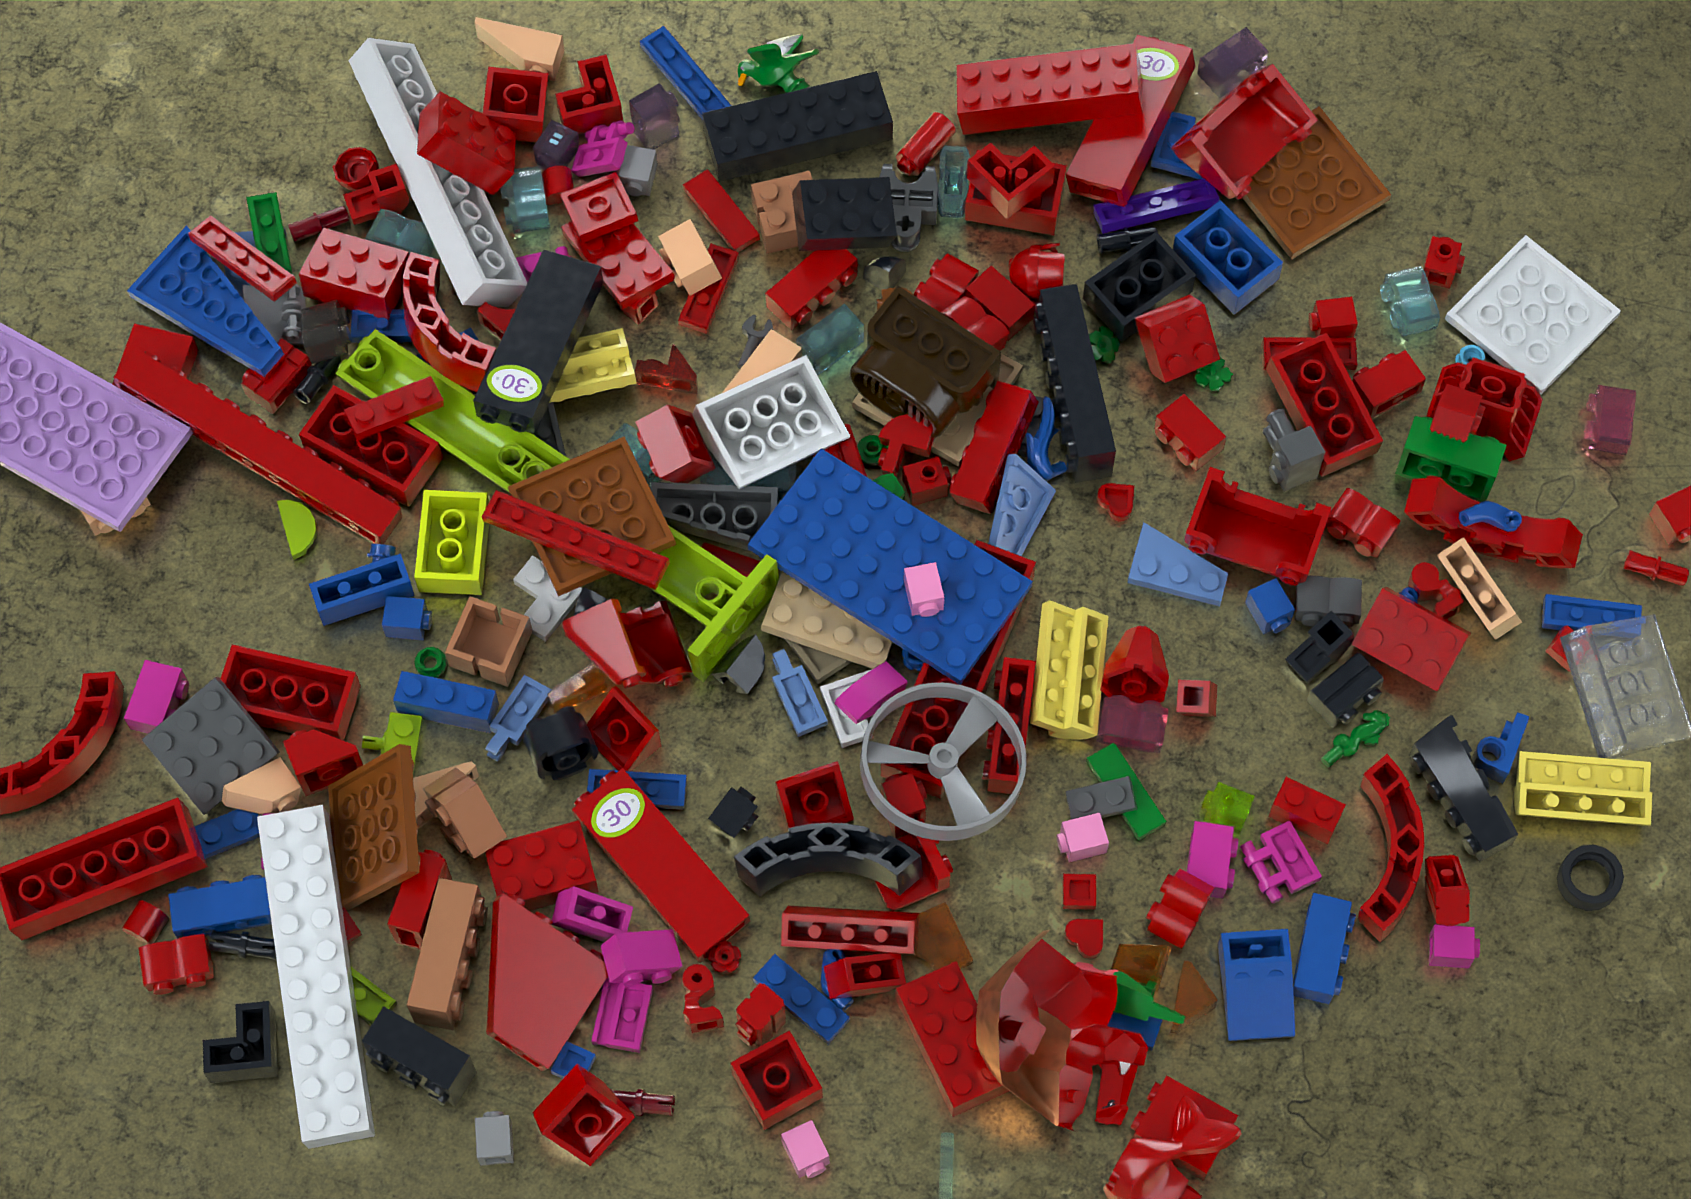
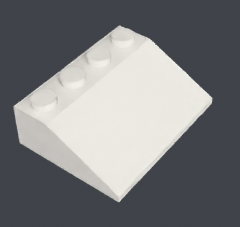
M807 355L697 404L692 413L706 446L738 489L818 453L821 448L823 450L850 438L849 432Z

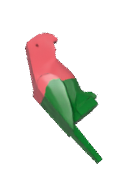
M1083 962L1075 964L1081 970L1117 976L1118 995L1113 1012L1148 1021L1150 1016L1175 1023H1184L1185 1015L1153 1001L1156 982L1149 980L1147 984L1138 983L1124 972L1118 970H1099L1094 968L1093 964Z

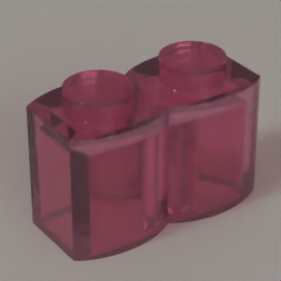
M1598 385L1595 393L1589 394L1586 410L1587 412H1592L1591 421H1586L1584 429V439L1589 440L1588 449L1621 455L1627 454L1633 432L1636 390Z
M1123 695L1105 697L1096 741L1106 745L1115 743L1117 747H1129L1143 752L1160 753L1163 746L1169 709L1162 707L1156 701L1135 703Z

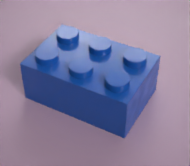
M1221 200L1177 233L1174 238L1173 250L1196 274V277L1234 315L1280 278L1283 261Z

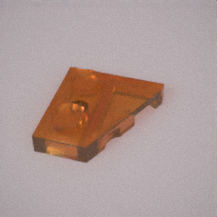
M592 663L564 683L555 686L547 694L549 704L553 713L556 714L563 707H576L610 691L613 683L608 676Z

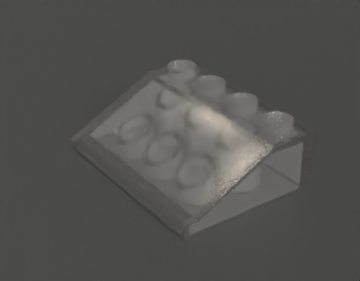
M1655 614L1584 626L1560 638L1598 758L1611 759L1691 738V722Z

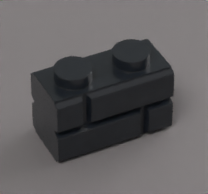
M1357 652L1310 691L1307 700L1331 727L1334 728L1340 722L1346 725L1359 713L1356 710L1364 702L1369 706L1382 694L1380 689L1384 679Z

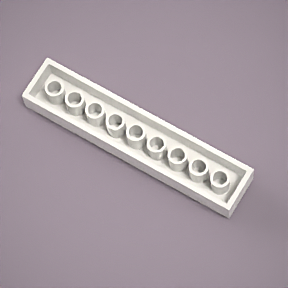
M367 38L348 61L374 114L377 125L387 142L388 148L397 163L400 174L408 187L422 221L428 230L434 247L456 290L458 298L462 305L481 306L484 302H487L494 307L508 308L522 294L528 283L484 190L417 155L419 115L437 95V92L415 45Z
M323 805L258 816L257 821L302 1143L310 1149L374 1137L375 1131L329 815Z

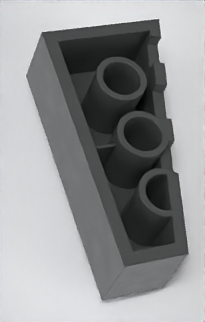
M651 482L652 494L670 527L681 532L748 550V543L776 508L779 501L778 487L745 486L738 489L736 485Z

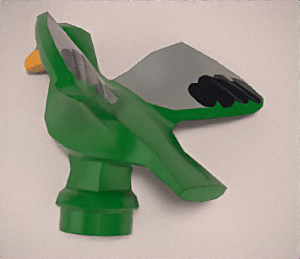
M802 34L769 41L765 45L749 48L747 53L753 60L744 59L739 63L737 70L739 77L738 85L743 86L747 77L750 76L766 88L780 85L785 93L808 88L810 85L805 81V78H797L793 71L802 61L818 55L819 50L813 49L792 54L795 48L802 42Z

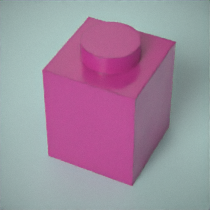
M1434 924L1429 934V966L1470 968L1474 959L1479 958L1480 939L1475 938V927Z

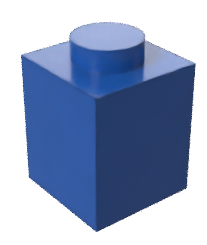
M1277 578L1248 591L1245 604L1263 635L1272 630L1274 633H1278L1291 624L1295 609Z
M386 596L382 620L385 637L424 641L425 630H430L432 624V611H428L425 599Z

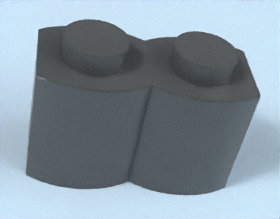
M1308 575L1304 583L1296 585L1295 620L1301 621L1306 626H1314L1332 610L1348 628L1353 627V624H1359L1361 618L1362 580L1347 577L1328 578Z

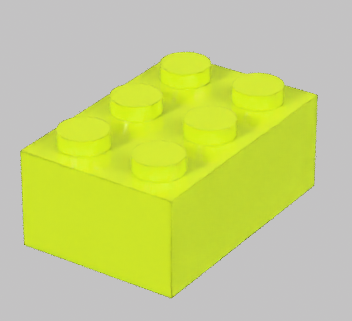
M424 490L414 576L419 592L482 595L489 523L483 521L482 515L489 504L487 493Z

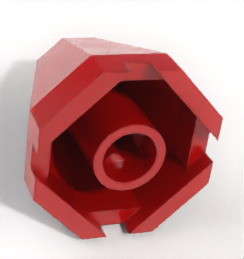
M1136 626L1126 630L1106 662L1100 691L1114 703L1126 706V701L1135 702V708L1144 709L1164 702L1168 688L1169 673L1159 637L1155 632L1146 626Z

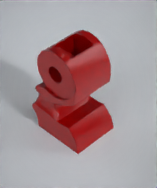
M1421 562L1413 568L1408 580V587L1417 591V602L1438 600L1439 602L1435 604L1433 612L1447 620L1460 612L1464 603L1460 595V589L1453 587L1447 579L1439 580V571L1431 563Z
M702 964L689 966L683 973V986L686 992L683 1011L685 1023L689 1025L692 1033L723 1028L724 1020L720 1010L714 1006L701 1007V1005L715 996L712 973Z

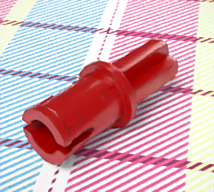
M1629 550L1623 567L1625 570L1649 576L1652 581L1658 578L1681 586L1687 583L1689 577V570L1687 568L1661 561L1660 556L1657 558L1649 557Z

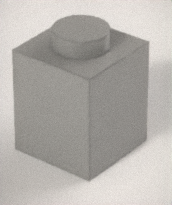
M627 145L624 161L619 172V178L627 194L632 196H650L658 166L656 150Z
M491 1111L484 1113L483 1117L475 1118L476 1152L480 1166L514 1163L512 1122L509 1115H503V1112Z

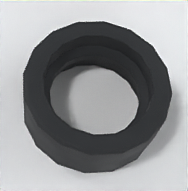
M1594 844L1581 845L1572 850L1563 860L1557 875L1558 889L1564 899L1575 908L1585 911L1600 910L1610 905L1621 890L1624 880L1622 865L1616 855L1608 849ZM1582 860H1590L1604 867L1610 879L1605 892L1591 896L1578 890L1571 880L1572 868L1576 863Z

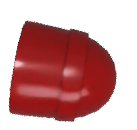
M1060 243L1031 245L1009 259L1010 281L1024 295H1027L1029 299L1039 300L1041 289L1063 286L1065 256L1062 253H1058L1056 249Z

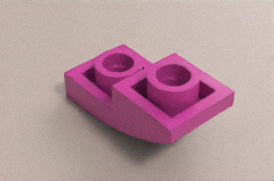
M885 661L847 688L835 700L834 704L855 724H858L874 715L883 702L905 690L908 681Z

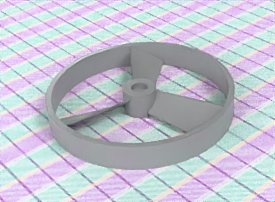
M927 683L910 687L897 693L876 711L864 734L860 754V772L864 788L877 810L895 826L910 834L926 839L940 841L961 840L989 830L1010 812L1017 801L1024 781L1026 749L1023 737L1016 723L1008 712L992 698L963 685ZM925 698H950L968 703L947 741L934 745L929 755L869 741L873 731L888 714L909 702ZM998 722L1007 732L1014 745L1018 758L1019 776L1018 783L1009 799L994 813L990 814L957 764L959 757L992 725ZM868 763L927 764L930 774L942 781L957 826L927 824L908 817L897 810L877 789L871 777Z

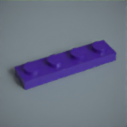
M1200 179L1132 195L1126 207L1103 202L1093 205V210L1101 232L1104 234L1125 227L1129 228L1208 209L1219 202V196L1216 189L1205 179Z

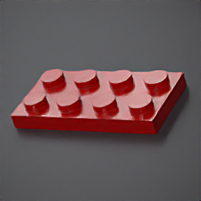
M571 221L561 226L564 237L585 262L601 266L603 285L622 309L627 308L675 279L671 268L634 223L581 243Z

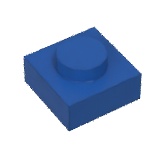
M566 1041L550 1070L551 1074L563 1079L576 1064L590 1071L596 1059V1054Z

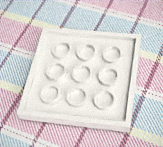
M1525 235L1446 314L1445 320L1503 367L1524 373L1526 384L1535 387L1541 396L1619 316L1621 310Z

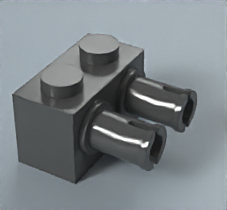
M1277 409L1271 412L1266 417L1270 425L1264 428L1262 433L1274 451L1269 466L1270 476L1276 484H1280L1285 492L1318 478L1325 450L1311 426L1295 431L1284 409Z

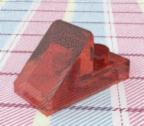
M672 344L668 365L655 359L637 360L635 367L637 384L697 394V375L675 344Z

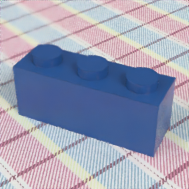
M401 554L309 584L323 626L385 606L386 596L406 598L415 596Z
M401 671L393 698L397 713L422 716L424 720L486 733L492 732L490 731V724L496 717L499 707L496 690Z
M249 875L244 877L243 881L233 883L224 880L211 883L210 887L199 889L194 886L182 887L176 893L168 894L172 930L177 939L197 934L210 936L212 930L227 933L272 925L266 879L261 875Z
M1317 893L1312 894L1293 978V994L1295 997L1330 1004L1333 995L1339 996L1343 982V976L1338 975L1340 963L1346 964L1350 946L1344 944L1346 932L1352 933L1356 914L1350 913L1351 901Z

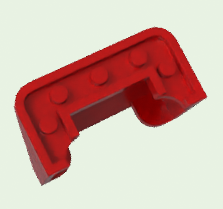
M1271 64L1251 74L1239 83L1171 147V150L1181 161L1228 199L1235 197L1239 200L1252 189L1249 185L1253 181L1251 177L1288 143L1294 140L1300 143L1313 132L1310 127L1318 119L1274 64Z
M1210 467L1185 533L1184 540L1189 545L1188 548L1197 554L1204 555L1208 553L1279 577L1282 582L1288 585L1296 586L1298 583H1304L1309 575L1332 507L1316 502L1313 510H1304L1305 505L1299 503L1297 509L1237 489L1238 482L1232 481V484L1229 485L1224 481L1225 471Z
M609 599L561 623L566 637L616 685H623L625 689L646 684H664L666 688L682 683L684 681L682 677L692 673L667 601H658L654 603V606L645 610L642 607H637L629 612L620 613L622 608L619 600Z

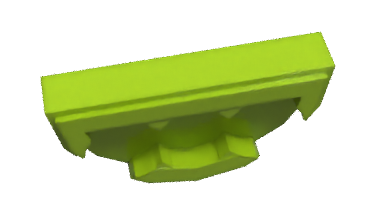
M289 499L277 501L290 551L293 560L305 555L307 549L313 544L314 539L317 537V524L310 509L302 503Z

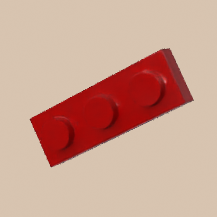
M429 376L344 409V416L358 441L444 407V399L432 377Z

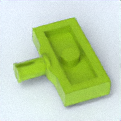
M390 712L388 727L383 738L363 735L362 749L379 750L382 755L399 744L411 746V755L415 769L422 716Z

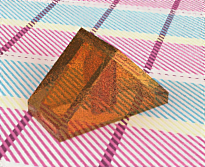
M1119 944L1110 970L1124 972L1138 983L1147 984L1149 980L1156 982L1155 991L1158 992L1172 948L1168 945Z
M1184 960L1174 1007V1011L1185 1015L1186 1018L1183 1024L1172 1022L1170 1033L1174 1034L1179 1033L1213 1011L1218 1002L1214 993L1190 961Z

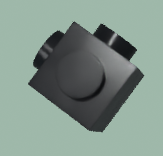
M742 786L738 790L731 787L708 820L734 839L742 828L748 832L759 817L754 813L758 807L753 803L756 797Z

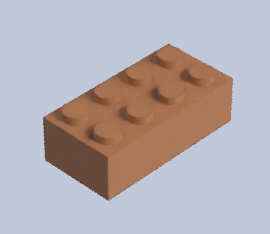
M443 878L438 879L407 1001V1008L414 1023L454 1030L455 1022L462 1019L465 1002L461 1001L463 990L469 989L472 980V970L469 969L471 957L476 958L478 955L480 938L476 937L479 926L484 927L488 914V907L484 906L485 898L481 896L478 885Z

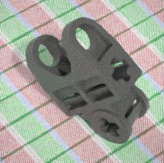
M883 164L879 177H890L897 236L891 245L900 252H909L919 245L921 224L936 225L938 182L935 166H926L925 172H922V176L918 181L904 183L896 177L895 171H892L893 164Z

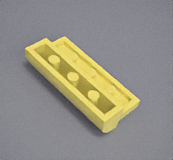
M623 328L578 338L549 403L561 402L569 398L592 395L596 392L637 384Z
M1050 600L1042 603L1030 724L1049 730L1048 736L1071 740L1092 738L1097 736L1101 701L1100 689L1104 670L1109 616L1086 607L1074 610Z
M1519 751L1517 755L1516 786H1514L1515 814L1520 816L1650 826L1652 815V792H1650L1651 762Z

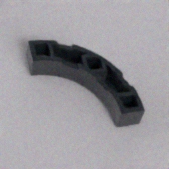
M814 823L788 828L787 833L773 838L766 836L734 856L738 877L759 897L782 882L816 872L835 871L865 876L880 882L899 896L923 876L921 855L911 847L890 835L885 837L870 832V829L867 827L847 823Z

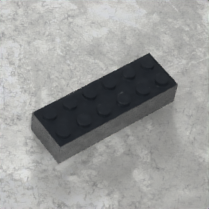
M877 71L702 113L703 131L718 182L893 140V120Z
M1077 284L1041 289L1039 302H1035L1036 316H1033V324L1036 335L1041 334L1042 343L1039 344L1042 362L1047 361L1049 371H1046L1048 389H1054L1055 398L1052 399L1055 417L1060 416L1061 426L1058 427L1060 430L1058 431L1060 443L1067 446L1068 454H1065L1067 472H1073L1075 483L1112 477L1116 448Z

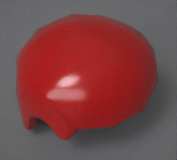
M354 147L348 148L341 153L332 168L335 180L342 187L355 191L372 185L368 173L378 170L379 164L371 150Z

